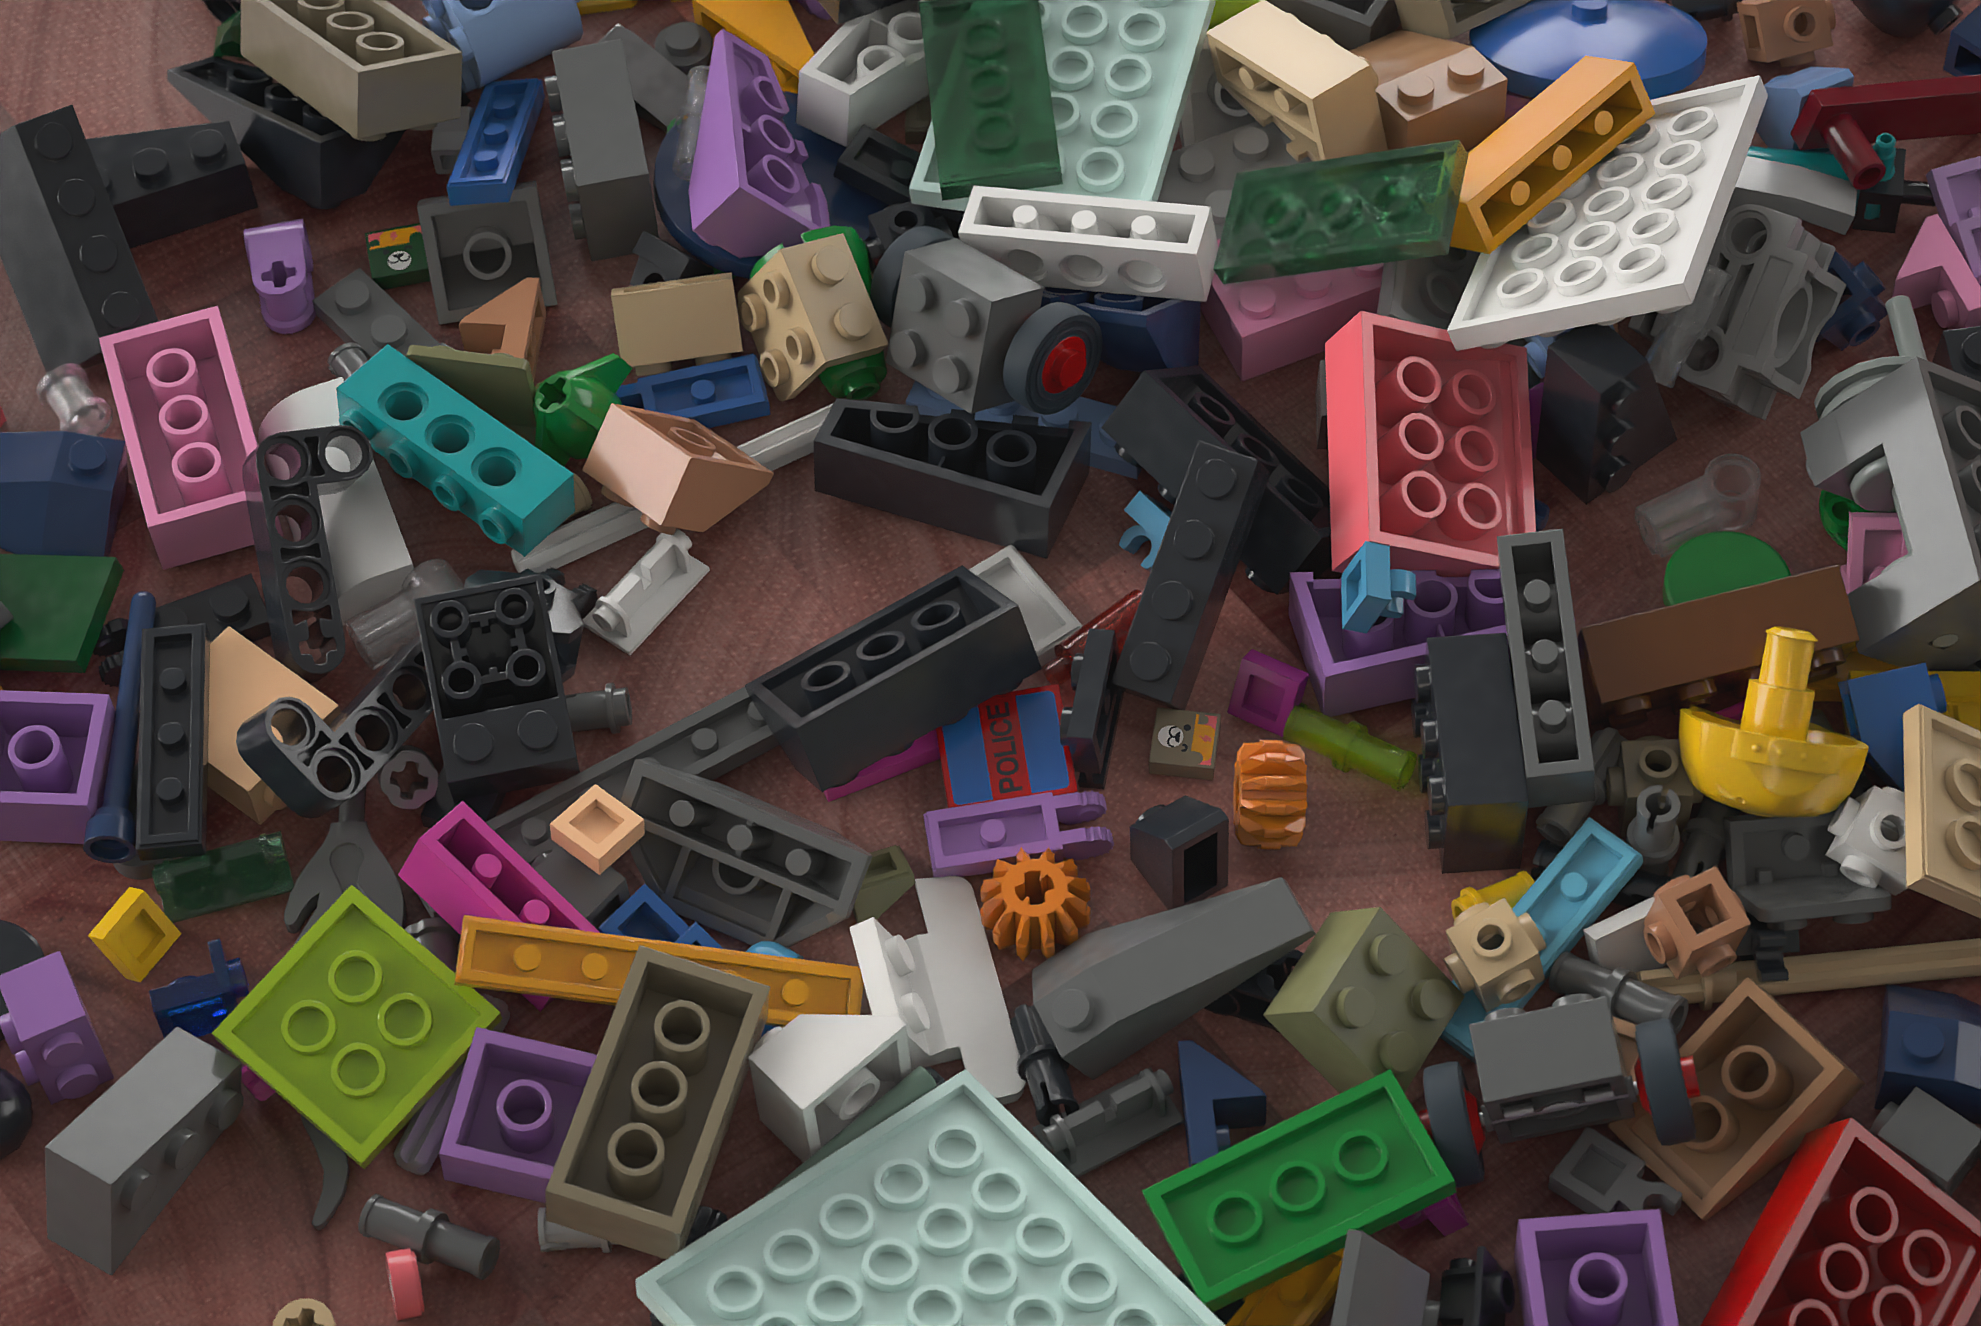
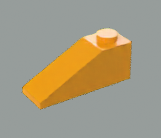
M692 0L695 23L708 30L712 37L713 46L715 36L722 29L728 31L768 56L782 91L798 93L799 71L815 54L788 0Z

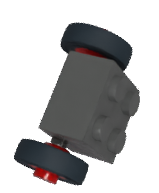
M929 226L915 227L899 236L883 254L872 278L870 300L877 317L891 328L885 363L970 414L1016 401L1030 411L1043 415L1055 414L1066 409L1080 397L1091 382L1100 362L1103 340L1100 326L1088 313L1076 306L1063 302L1051 303L1040 308L1044 287L937 228Z
M1589 994L1568 995L1554 1001L1551 1008L1526 1013L1521 1008L1499 1009L1487 1014L1484 1018L1485 1021L1469 1024L1485 1104L1481 1105L1482 1112L1480 1111L1478 1100L1469 1092L1466 1077L1459 1062H1446L1424 1069L1423 1084L1427 1109L1419 1110L1420 1121L1454 1178L1456 1188L1484 1181L1485 1170L1482 1146L1486 1139L1484 1126L1487 1132L1494 1131L1495 1129L1500 1143L1504 1144L1634 1118L1636 1116L1633 1103L1638 1102L1637 1095H1639L1642 1108L1653 1118L1657 1138L1661 1146H1671L1696 1139V1127L1690 1099L1701 1097L1692 1055L1680 1056L1674 1027L1670 1019H1658L1635 1026V1038L1639 1054L1634 1065L1636 1081H1633L1632 1075L1627 1076L1619 1036L1606 996L1594 999Z

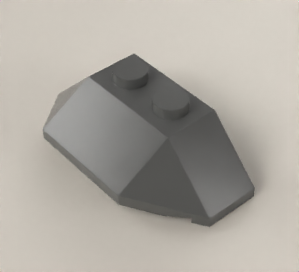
M635 759L620 799L622 804L644 819L645 835L629 849L646 885L675 913L749 945H754L761 941H773L789 948L850 918L872 859L871 854L832 829L721 783L642 759Z

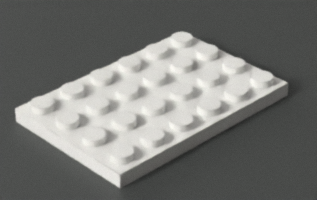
M1760 75L1650 100L1656 113L1493 252L1490 254L1480 253L1447 330L1456 351L1480 346L1484 349H1492L1510 340L1535 335L1552 337L1570 328L1595 323L1607 326L1618 323L1626 317L1655 311L1667 314L1692 304L1768 97Z

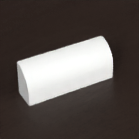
M343 377L300 390L279 402L269 411L261 423L259 443L269 435L279 432L340 425L336 388L344 382ZM327 447L326 459L329 465L339 472H349L350 461L348 456L336 447ZM272 454L264 456L271 476L280 480L289 479V467L281 457ZM372 460L369 469L348 489L336 494L319 496L342 625L414 602L413 598L422 597L413 563L375 462ZM286 516L294 541H300L301 531L294 519Z

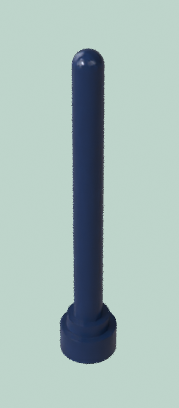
M147 591L137 592L131 599L103 804L86 823L83 850L92 859L104 863H123L131 860L136 855L137 824L134 822L133 814L128 809L139 736L142 629L153 628L156 611V599L153 594Z

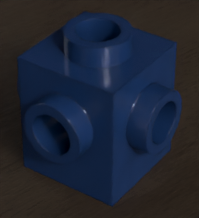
M1835 250L1827 272L1838 277L1846 284L1835 314L1825 323L1815 342L1819 343L1826 338L1843 351L1849 345L1857 346L1864 343L1878 331L1881 325L1879 321L1888 315L1885 304L1878 296L1886 287L1864 261L1854 266Z

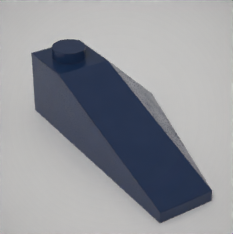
M69 431L0 432V548L12 554L109 557L129 484L126 441Z
M1886 984L1874 1109L1883 1110L1890 1101L1901 1106L1917 1086L1969 1122L1981 1124V1005L1953 993Z

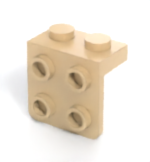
M843 233L780 249L738 292V315L744 328L751 332L760 355V368L763 378L769 386L773 387L780 401L795 398L827 367L878 354L889 345Z

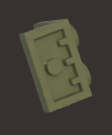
M442 345L433 347L409 346L407 358L535 446L536 421L532 407L536 392L528 360L516 358L506 353L484 354L455 350Z

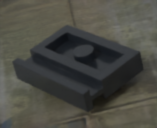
M1089 628L1084 653H1075L1072 662L1071 686L1072 690L1076 691L1073 707H1064L1061 714L1060 742L1063 746H1069L1075 772H1080L1078 784L1082 788L1105 789L1124 696L1123 690L1110 683L1120 658L1114 630Z

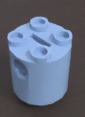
M422 0L429 16L422 19V23L427 29L462 52L461 88L467 93L550 55L552 51L560 50L581 40L583 28L576 3L582 0Z

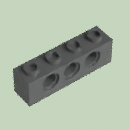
M1563 529L1497 536L1499 575L1529 799L1528 808L1595 801L1594 763Z

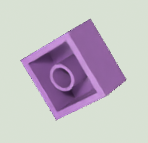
M0 690V841L84 844L86 823L103 804L115 719V709L109 694Z
M476 1027L439 1152L444 1180L546 1203L545 1190L597 1055Z
M1660 1209L1519 1220L1514 1261L1524 1326H1679Z

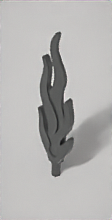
M367 784L358 794L339 805L338 823H331L324 843L305 866L289 895L284 913V922L288 932L297 933L314 911L294 945L351 885L357 888L405 930L406 904L401 886L392 867L373 842L367 821H365ZM300 1113L304 1128L316 1149L324 1170L323 1190L312 1220L313 1227L317 1230H322L330 1222L345 1197L350 1174L348 1157L341 1148Z

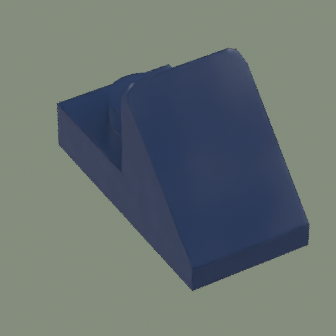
M1178 1041V1074L1189 1167L1230 1148L1229 1129L1264 1126L1267 1115V1096L1259 1087L1194 1041Z

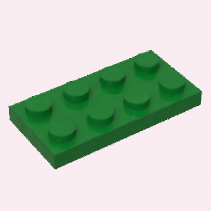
M1389 1069L1142 1190L1151 1214L1194 1295L1213 1313L1345 1248L1348 1229L1363 1231L1367 1235H1371L1457 1193L1454 1178L1394 1074Z

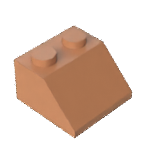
M614 403L610 405L582 471L603 485L601 493L605 497L618 504L637 508L642 512L640 517L642 523L668 535H674L677 528L705 532L769 485L774 475V472L696 420Z

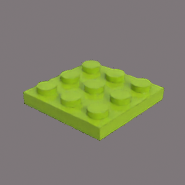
M351 885L212 1034L219 1043L365 1169L468 1057L476 1027L493 1030L503 1018L501 1012L472 987L454 985L456 973L357 888Z

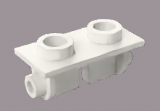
M676 529L674 535L661 533L656 538V543L606 596H601L596 601V606L583 619L584 627L628 655H631L710 569L707 565L689 555L688 550L692 547V542L684 532Z

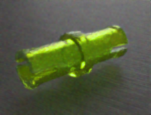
M1302 702L1299 703V706L1296 705L1293 708L1284 727L1283 739L1285 741L1296 743L1331 759L1332 766L1344 773L1349 772L1351 769L1391 786L1392 789L1398 792L1407 785L1416 766V753L1410 750L1406 751L1368 734V727L1355 720L1345 724L1309 708L1307 704Z

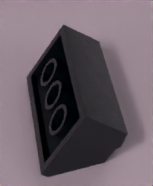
M71 104L18 123L0 133V257L49 381L52 382L105 362L99 341L100 337L159 321L73 105Z
M1200 366L1144 371L1101 427L1116 441L1114 445L1116 452L1131 465L1144 468L1159 482L1157 488L1160 494L1174 506L1198 440L1259 460L1271 474L1240 560L1247 566L1245 569L1246 575L1262 590L1279 595L1289 592L1290 572H1313V579H1316L1332 565L1329 487Z
M962 565L744 686L794 768L816 788L824 792L829 788L848 784L858 776L859 771L884 757L895 756L905 752L913 745L916 739L932 730L960 721L968 714L970 709L989 698L1015 690L1022 684L1023 679L1038 672L1042 667L1019 605Z

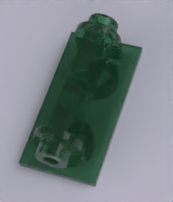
M281 831L268 835L266 833L260 834L257 838L208 850L206 855L182 857L174 860L166 859L163 860V863L154 865V870H152L153 881L157 894L161 896L164 914L172 923L288 893L294 887Z

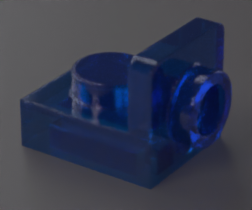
M220 938L207 942L214 970L213 973L199 977H180L167 986L149 990L153 1012L164 1038L176 1027L195 1037L212 1033L240 1004L239 998L246 997L250 993L241 958L228 960Z

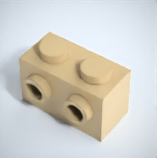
M732 272L612 289L611 299L620 357L631 367H635L636 375H653L671 371V361L695 358L696 366L730 359L732 358L731 353L743 351Z

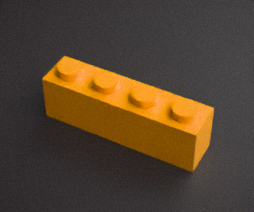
M1590 56L1583 57L1422 191L1419 196L1441 244L1490 254L1656 113L1635 63Z

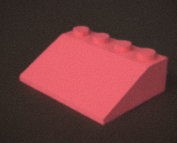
M1360 311L1325 343L1332 571L1343 573L1365 541L1390 546V570L1403 569L1410 572L1412 570H1436V575L1441 577H1469L1471 570L1499 569L1497 536L1536 532L1527 348L1505 343L1492 349H1484L1480 346L1456 351L1445 329Z

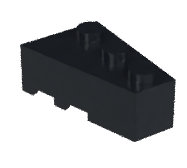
M1597 323L1575 327L1548 346L1536 459L1587 505L1605 491L1608 493L1617 491L1629 480L1634 470L1678 440L1648 360L1609 325L1602 326Z

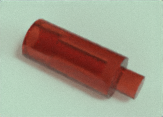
M1137 589L1132 590L1055 645L1054 652L1056 658L1042 668L1051 685L1059 684L1060 687L1071 679L1075 653H1084L1089 628L1114 630L1121 655L1143 592Z

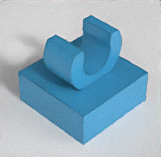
M1139 491L1124 509L1139 525L1132 526L1124 532L1119 546L1135 554L1144 542L1150 540L1152 545L1151 552L1143 560L1141 566L1151 572L1172 511L1162 502Z
M1365 541L1342 573V629L1367 634L1380 615L1387 618H1401L1403 615V598L1407 600H1414L1416 598V575L1403 569L1390 570V546Z

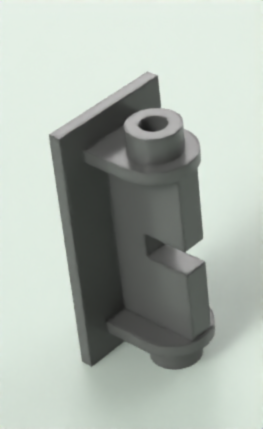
M1150 1067L1081 1102L1078 1111L1068 1116L1066 1111L1062 1112L1063 1119L1058 1114L1050 1117V1126L1045 1127L1039 1124L1033 1127L1032 1130L1039 1142L1072 1175L1078 1178L1183 1124L1184 1118L1169 1097L1170 1094L1174 1093V1088L1168 1075L1162 1068L1153 1072Z

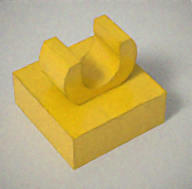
M129 887L90 932L88 937L126 979L141 983L182 933L144 890Z

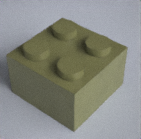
M1381 907L1330 912L1317 935H1315L1263 1016L1339 1093L1351 1089L1391 1069L1405 1093L1465 995Z

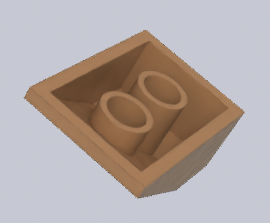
M1400 29L1349 51L1357 57H1364L1376 72L1378 78L1376 94L1390 164L1402 175L1409 170L1416 173L1474 148L1504 124L1508 78L1473 46Z
M1747 976L1679 1049L1681 1057L1692 1055L1701 1097L1690 1099L1696 1127V1139L1686 1143L1661 1146L1657 1138L1653 1118L1642 1108L1639 1095H1637L1638 1102L1633 1103L1636 1117L1611 1122L1607 1127L1640 1159L1645 1161L1646 1165L1665 1184L1682 1193V1200L1702 1220L1707 1221L1793 1154L1807 1132L1826 1126L1865 1085V1082L1774 997Z

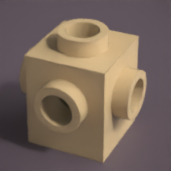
M1505 898L1491 906L1488 903H1479L1468 908L1455 919L1454 926L1445 931L1452 952L1451 955L1443 958L1449 973L1463 994L1470 990L1474 991L1486 1012L1501 1004L1512 1003L1524 997L1533 990L1536 984L1545 980L1539 952L1547 948L1546 943L1530 915L1525 912L1516 917Z

